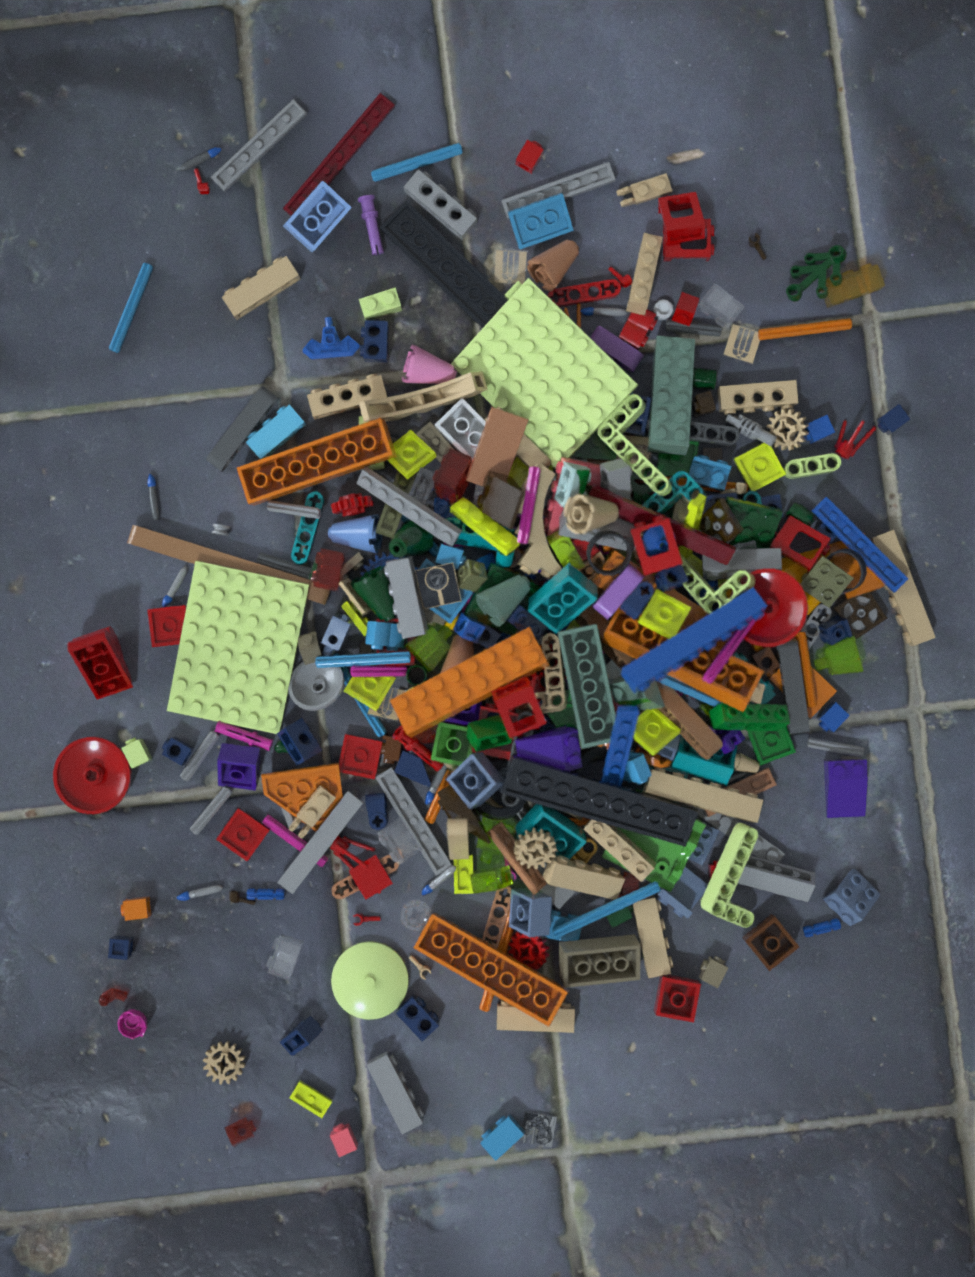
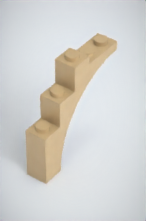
M483 371L470 372L447 382L414 392L362 401L359 403L364 422L382 418L386 422L397 421L411 414L426 413L442 405L456 404L461 398L466 400L488 389Z
M538 463L534 467L540 468L541 471L528 542L529 546L517 564L521 566L520 570L528 575L531 573L537 574L541 570L540 574L550 579L562 570L549 549L543 525L544 501L555 473ZM528 477L521 486L524 492H526ZM525 493L518 511L520 514H522ZM520 524L514 532V534L517 536L519 533Z

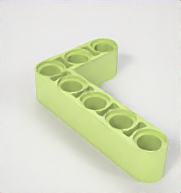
M632 394L599 426L597 432L599 437L653 491L660 496H666L672 490L670 481L622 435L646 408L642 398ZM634 401L640 402L636 409H631ZM626 415L625 421L618 423L619 416ZM607 429H612V434L609 437H604V432ZM620 442H625L626 444L623 450L617 449ZM638 455L639 460L632 464L630 461L632 456ZM647 468H652V474L649 477H644V471ZM660 482H666V487L663 490L657 489Z
M679 551L686 576L688 577L690 574L694 576L691 583L688 584L687 582L683 586L708 614L713 612L712 605L715 602H718L720 608L751 589L755 584V578L751 573L740 570L715 592ZM747 575V583L741 585V578ZM705 588L706 595L701 598L700 590ZM729 589L733 590V596L731 598L726 597V593Z
M738 823L731 832L702 897L701 907L718 918L747 928L754 922V914L742 906L730 902V899L757 841L758 832L744 823Z

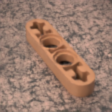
M387 854L379 859L382 865L388 862V858L396 860L394 863L395 867H385L387 874L394 872L400 865V860L395 854ZM349 875L336 882L331 892L336 899H344L359 891V888L353 885L352 876ZM348 880L349 886L353 890L350 891L349 888H347L343 891L344 895H341V893L337 894V886H346L347 883L345 881Z
M501 885L497 888L482 940L487 943L489 940H485V937L497 940L496 943L492 941L491 944L497 949L510 908L512 888L508 885ZM504 889H508L507 892L510 894L504 900V903H508L507 906L502 903H496V900L501 901L502 895L499 892ZM496 907L504 909L505 914L502 917L494 915L493 911ZM492 925L499 928V933L496 936H492L488 932V928Z

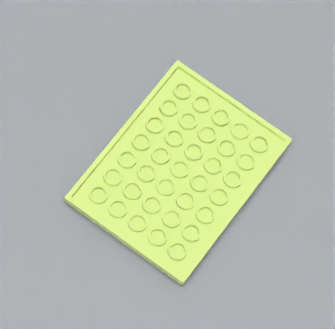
M529 278L451 363L462 376L470 372L483 371L488 390L480 394L494 408L499 406L506 412L528 419L524 434L550 459V464L555 469L557 463L561 461V457L571 458L638 386L618 364Z
M195 561L167 711L217 722L221 721L231 725L274 734L281 731L289 692L288 687L293 672L298 638L300 636L310 584Z

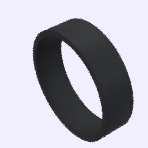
M603 531L596 534L590 540L586 551L587 559L592 568L599 574L606 576L616 575L628 566L631 560V547L620 533ZM606 536L619 537L627 546L625 560L620 566L612 570L599 569L591 561V550L594 544Z
M840 549L828 555L826 559L830 561L836 553H847L857 560L861 569L859 582L853 588H845L842 593H846L858 588L864 582L867 567L862 556L856 551Z

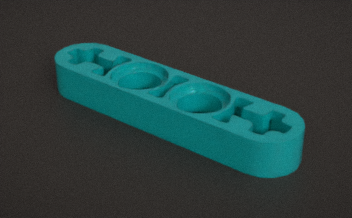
M319 492L309 493L304 506L312 507L313 502L310 499L318 495V499L321 501L316 503L315 508L321 509L322 513L324 497ZM301 516L291 552L292 560L295 563L304 564L308 561L320 518L316 519L313 524H307L305 517ZM303 532H308L311 536L310 540L306 543L300 540V535ZM298 543L303 546H308L307 550L305 548L303 549V554L305 555V558H301L300 561H298V557L295 556V554L299 553L301 547H297Z

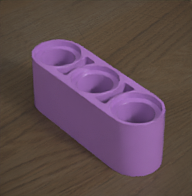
M597 326L590 336L614 362L630 372H634L644 357L637 349L601 326Z
M629 563L594 602L592 607L608 619L643 580L644 575Z

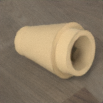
M740 752L736 753L734 771L758 772L759 762Z

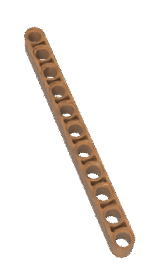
M132 525L127 541L128 544L195 564V561H202L310 584L307 599L326 605L331 591V586L136 525Z
M592 603L574 620L581 627L597 624L602 650L622 670L623 667L636 659L602 642L610 620L592 607L594 603ZM656 681L665 705L663 708L657 709L681 729L680 734L704 759H709L723 746L719 737L673 688Z

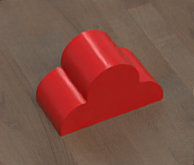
M111 626L74 638L67 643L68 652L97 700L133 688L131 675L124 661L121 646Z

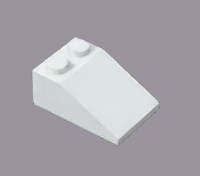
M461 398L435 424V428L472 463L486 421Z

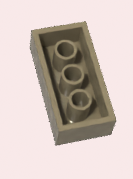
M635 934L559 942V977L564 988L640 980V943Z

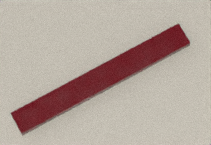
M380 92L283 207V210L292 216L320 182L324 181L329 186L395 108V104Z
M593 484L588 496L614 503L618 508V518L632 524L642 521L648 524L653 522L652 518L662 515ZM669 518L677 544L726 566L728 565L736 551V547Z

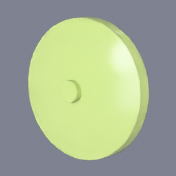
M375 941L360 942L345 950L338 958L331 978L333 994L339 1005L349 1014L368 1020L385 1017L396 1010L406 995L409 982L408 970L402 957L390 946Z

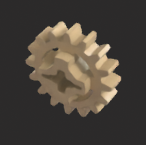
M782 409L781 413L779 411L775 412L776 418L770 417L769 420L772 424L766 426L771 429L769 433L777 436L774 447L781 446V450H786L788 447L789 451L794 450V446L796 448L800 447V442L806 441L803 436L809 434V432L805 431L809 424L803 423L806 417L800 418L801 412L799 411L794 414V409H789V411ZM785 428H790V431L786 432Z
M533 828L532 833L526 830L525 836L520 834L518 835L519 840H515V847L513 849L516 860H520L521 866L526 863L528 869L531 865H534L535 869L538 868V865L544 868L545 862L551 863V857L556 856L555 851H557L554 837H551L549 832L544 834L543 829L536 832L535 828Z
M219 1041L218 1047L213 1044L211 1046L212 1051L207 1050L205 1053L208 1057L203 1059V1062L207 1063L203 1069L209 1070L206 1076L212 1075L213 1082L219 1079V1084H222L224 1080H226L227 1084H230L231 1078L236 1081L238 1079L237 1074L242 1075L243 1071L240 1068H244L246 1064L241 1061L245 1059V1056H240L242 1049H235L237 1044L229 1046V1041L225 1045ZM218 1051H222L220 1056H213ZM224 1057L225 1062L228 1063L225 1068L223 1066V1062H221ZM229 1069H235L234 1072L226 1075Z

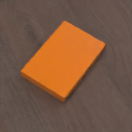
M842 541L829 544L831 546L830 554L840 549H849ZM836 553L832 556L833 563L854 578L846 588L855 587L861 577L859 563L853 556L847 553ZM867 567L864 582L858 588L846 592V598L850 599L883 588L884 583Z
M812 666L817 706L807 707L809 719L837 692ZM778 668V672L771 675L768 679L783 693L780 668Z

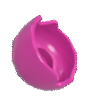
M135 1009L122 1013L117 1023L120 1033L131 1039L143 1037L148 1026L147 1018L143 1012Z

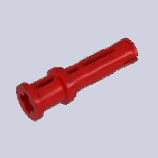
M402 725L396 729L392 738L395 741L401 742L406 750L413 751L435 771H439L443 767L444 763L431 760L432 752L419 742L416 735L409 737Z

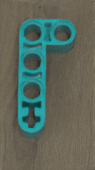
M679 471L669 479L672 484L671 491H673V496L670 499H665V496H660L655 492L642 506L651 509L652 505L658 504L659 509L657 512L664 515L683 495L691 501L694 491L698 490L700 494L705 496L706 493L689 474ZM687 477V483L680 486V478ZM666 483L659 490H663L666 487Z
M446 518L447 521L462 530L455 544L497 551L496 563L498 566L507 568L512 565L515 549L506 556L458 518ZM502 526L517 538V535L514 534L515 529Z

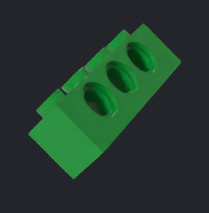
M720 703L709 711L712 730L778 731L790 724L787 705L747 704L744 712L726 703Z

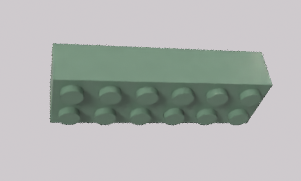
M667 336L656 337L653 354L647 452L686 455L688 451L695 339Z
M597 624L559 631L558 637L581 748L610 743L616 716Z

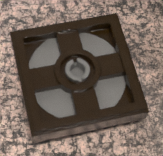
M724 498L715 502L702 515L699 526L701 532L728 544L744 530Z
M870 592L846 599L833 608L838 616L848 620L854 640L888 619Z

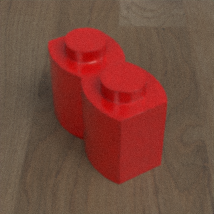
M646 310L645 315L631 312L618 338L639 350L640 346L644 348L649 338L646 334L649 330L653 331L657 320H655L656 314L649 310Z

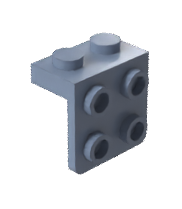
M684 867L683 873L675 883L672 891L670 892L660 887L657 899L665 906L669 903L674 907L673 912L680 918L685 916L688 919L693 913L691 909L705 893L708 885L687 867Z
M852 869L837 889L827 893L823 900L845 923L851 926L864 919L880 894L856 869Z

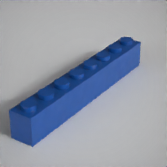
M752 587L623 667L621 675L634 693L639 690L643 692L651 686L650 683L655 680L657 682L663 680L667 676L666 673L671 670L674 672L679 670L687 660H695L703 650L709 651L714 648L719 640L725 641L730 638L735 630H743L751 620L757 621L765 615L764 611L767 605Z

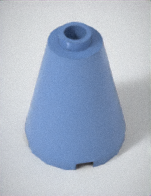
M374 514L333 523L328 529V537L333 543L378 553L377 549H381L383 535L375 533L380 516Z

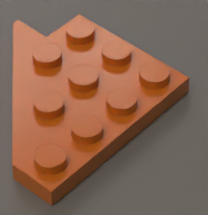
M338 763L261 774L264 795L294 817H297V813L320 785L336 796L335 800L311 828L315 832H317L343 798Z

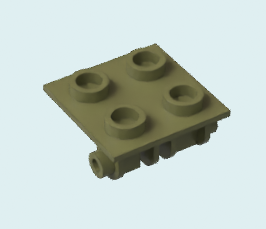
M822 556L808 574H803L801 577L803 581L800 585L804 591L830 608L854 578Z

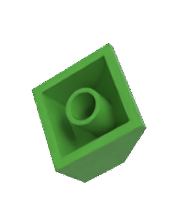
M442 722L438 723L431 760L459 767L472 754V745L466 737L468 727Z

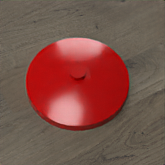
M767 568L751 572L755 578L753 588L767 607L764 611L765 615L753 624L744 639L751 644L762 647L783 645L796 637L806 622L808 601L805 591L794 577L781 570ZM747 575L740 580L741 585L747 583Z
M86 737L70 743L59 754L53 769V782L58 796L69 808L83 814H99L116 807L126 796L132 778L131 766L123 750L114 742L101 737Z

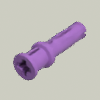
M365 195L359 197L358 202L361 203L363 213L361 217L366 221L372 255H377L376 247H378L379 254H383L384 250L376 220L378 211L375 210L374 206L375 196Z

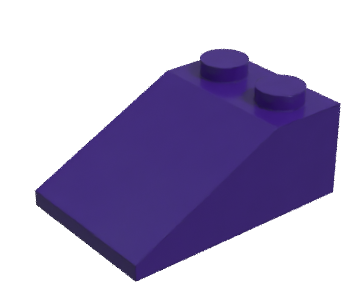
M562 726L515 740L518 757L566 771L582 767L578 730Z
M824 760L826 818L865 816L868 782L867 760Z

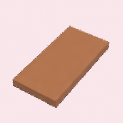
M491 407L465 480L483 486L484 478L488 476L489 471L509 475L528 419Z

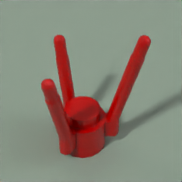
M844 420L838 441L834 446L837 449L835 453L847 460L849 457H853L855 452L876 430V427H873L854 447L853 442L865 421H861L849 441L844 440L842 442L847 421Z
M337 836L330 847L334 851L333 854L339 857L350 869L354 867L344 857L345 854L364 868H368L367 864L348 851L350 846L347 843L373 852L375 848L351 840L346 836L343 838Z

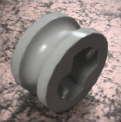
M213 524L214 530L212 534L229 536L227 530L230 529V526Z

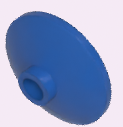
M655 526L644 532L642 542L647 556H655L669 550L662 526Z

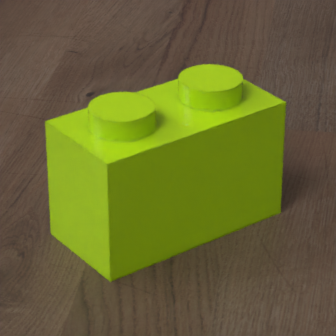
M559 530L546 537L563 568L568 563L577 570L585 566L569 537L559 535Z

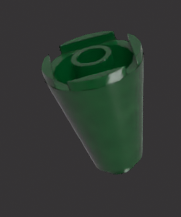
M409 519L398 529L389 544V550L393 556L398 558L421 556L428 553L433 547L434 535Z
M379 566L365 572L364 576L360 578L361 580L357 577L351 581V587L380 620L387 622L395 617L393 611V604L395 602L393 596L389 593L390 582L389 578L385 575L384 566Z

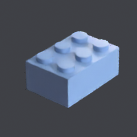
M322 181L286 221L283 227L309 251L313 252L352 207Z

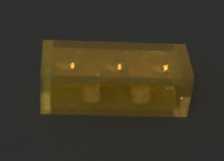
M871 263L861 266L860 270L856 272L848 270L842 273L843 282L839 286L832 285L830 277L826 279V287L829 294L824 298L827 308L881 290L885 284L878 264L871 266Z

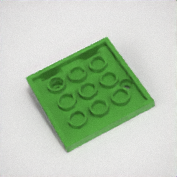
M696 819L686 847L626 829H619L656 862L655 869L645 879L652 883L657 882L660 887L671 892L675 883L680 879L690 855L697 847L706 823ZM606 849L604 850L602 858L626 869ZM661 865L665 867L663 870L660 869Z

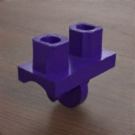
M715 730V733L720 735L719 739L723 745L721 750L724 754L731 752L736 748V745L746 739L740 730Z

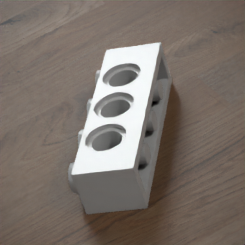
M418 169L405 184L404 192L463 240L477 224L476 214L470 208L466 210L457 197L448 195L446 193L447 189L443 185L435 184L432 181L433 178L424 171L422 173ZM425 188H430L432 193L424 195L422 191ZM444 200L447 204L444 207H439L437 202ZM455 212H458L462 216L461 218L455 220L451 217V215Z

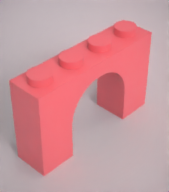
M561 457V461L556 466V481L554 480L551 486L552 497L547 502V517L543 519L544 533L547 536L559 530V517L564 509L554 499L564 461L587 466L591 472V480L587 485L593 486L595 484L601 487L600 465Z

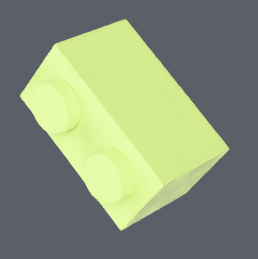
M396 288L359 299L365 320H374L402 311Z

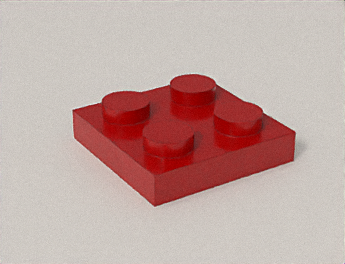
M187 605L147 609L152 648L180 644Z
M345 734L339 760V772L375 779L383 741Z
M238 808L216 840L248 862L270 829L241 808Z

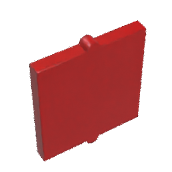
M376 854L363 861L368 865V868H364L359 864L349 870L365 900L376 893L380 894L381 890L393 884Z

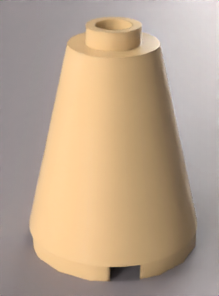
M576 494L570 497L564 508V517H567L568 521L566 525L575 534H584L615 522L619 514L618 508L614 503L584 494Z

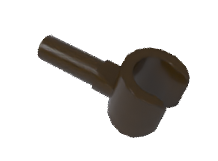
M755 233L754 236L757 241L753 242L749 237L748 244L758 251L762 260H765L767 257L759 244L760 236Z
M240 891L229 892V900L232 903L243 902L255 905L256 901L240 897Z

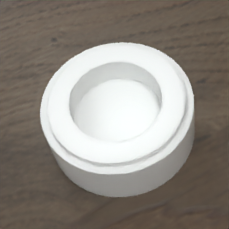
M660 300L655 304L653 311L658 319L666 320L672 315L673 306L667 300Z

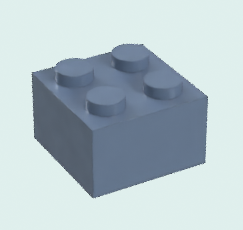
M483 752L472 753L446 780L469 809L480 807L502 786L504 778Z
M528 887L511 889L509 927L528 937L549 935L552 897L540 891L533 895Z

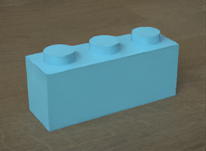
M290 405L281 407L276 412L277 416L273 419H267L262 424L263 428L258 432L255 430L247 437L249 440L246 443L260 459L271 456L306 425Z

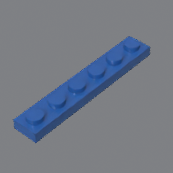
M827 497L812 510L849 549L856 551L862 556L866 566L893 593L908 580Z
M618 706L601 778L603 782L620 787L622 785L639 715L638 706Z

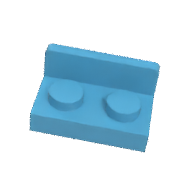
M698 455V457L694 456L689 475L700 486L724 492L732 466L722 460L715 462L709 460L707 456Z

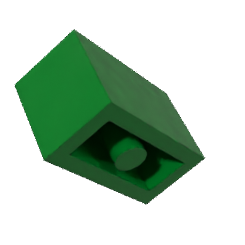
M501 715L468 723L466 737L476 752L512 742V738H509Z

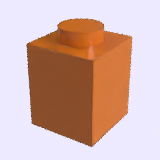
M150 897L124 900L121 905V915L124 916L125 921L149 918L152 915Z

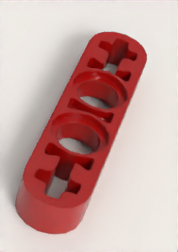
M610 279L556 288L548 293V297L550 299L553 298V294L561 297L564 296L563 292H566L567 302H564V298H560L558 303H555L558 307L615 298L621 291V285L617 280ZM610 284H613V287H617L614 293H611V290H607L604 292L605 295H602V285H604L603 289H608ZM596 287L599 294L596 297H591L588 294L589 288ZM576 290L580 293V298L572 300L569 293Z

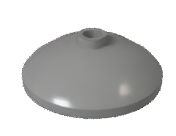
M303 661L292 672L288 687L289 695L293 702L304 710L317 711L324 709L334 703L340 696L344 686V674L340 667L317 668L315 663L305 665Z

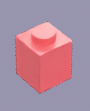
M342 1123L333 1127L330 1138L339 1157L357 1150L358 1143L350 1124L344 1125Z

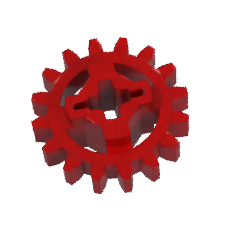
M361 493L348 494L339 497L338 502L331 504L332 513H342L343 517L365 513L366 508L373 506L371 496L362 497Z
M516 932L511 937L512 941L508 945L512 949L508 953L513 954V958L536 970L547 962L546 958L550 955L546 952L549 946L544 944L547 939L542 940L541 936L528 937L520 932Z

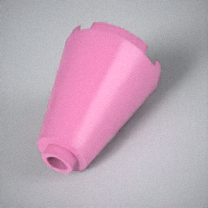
M411 345L413 351H408L403 372L406 373V378L402 377V382L441 384L456 378L457 371L454 370L453 365L416 345Z

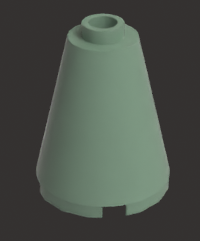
M517 575L476 595V602L485 615L488 613L492 617L490 621L500 627L530 591V582L525 576Z

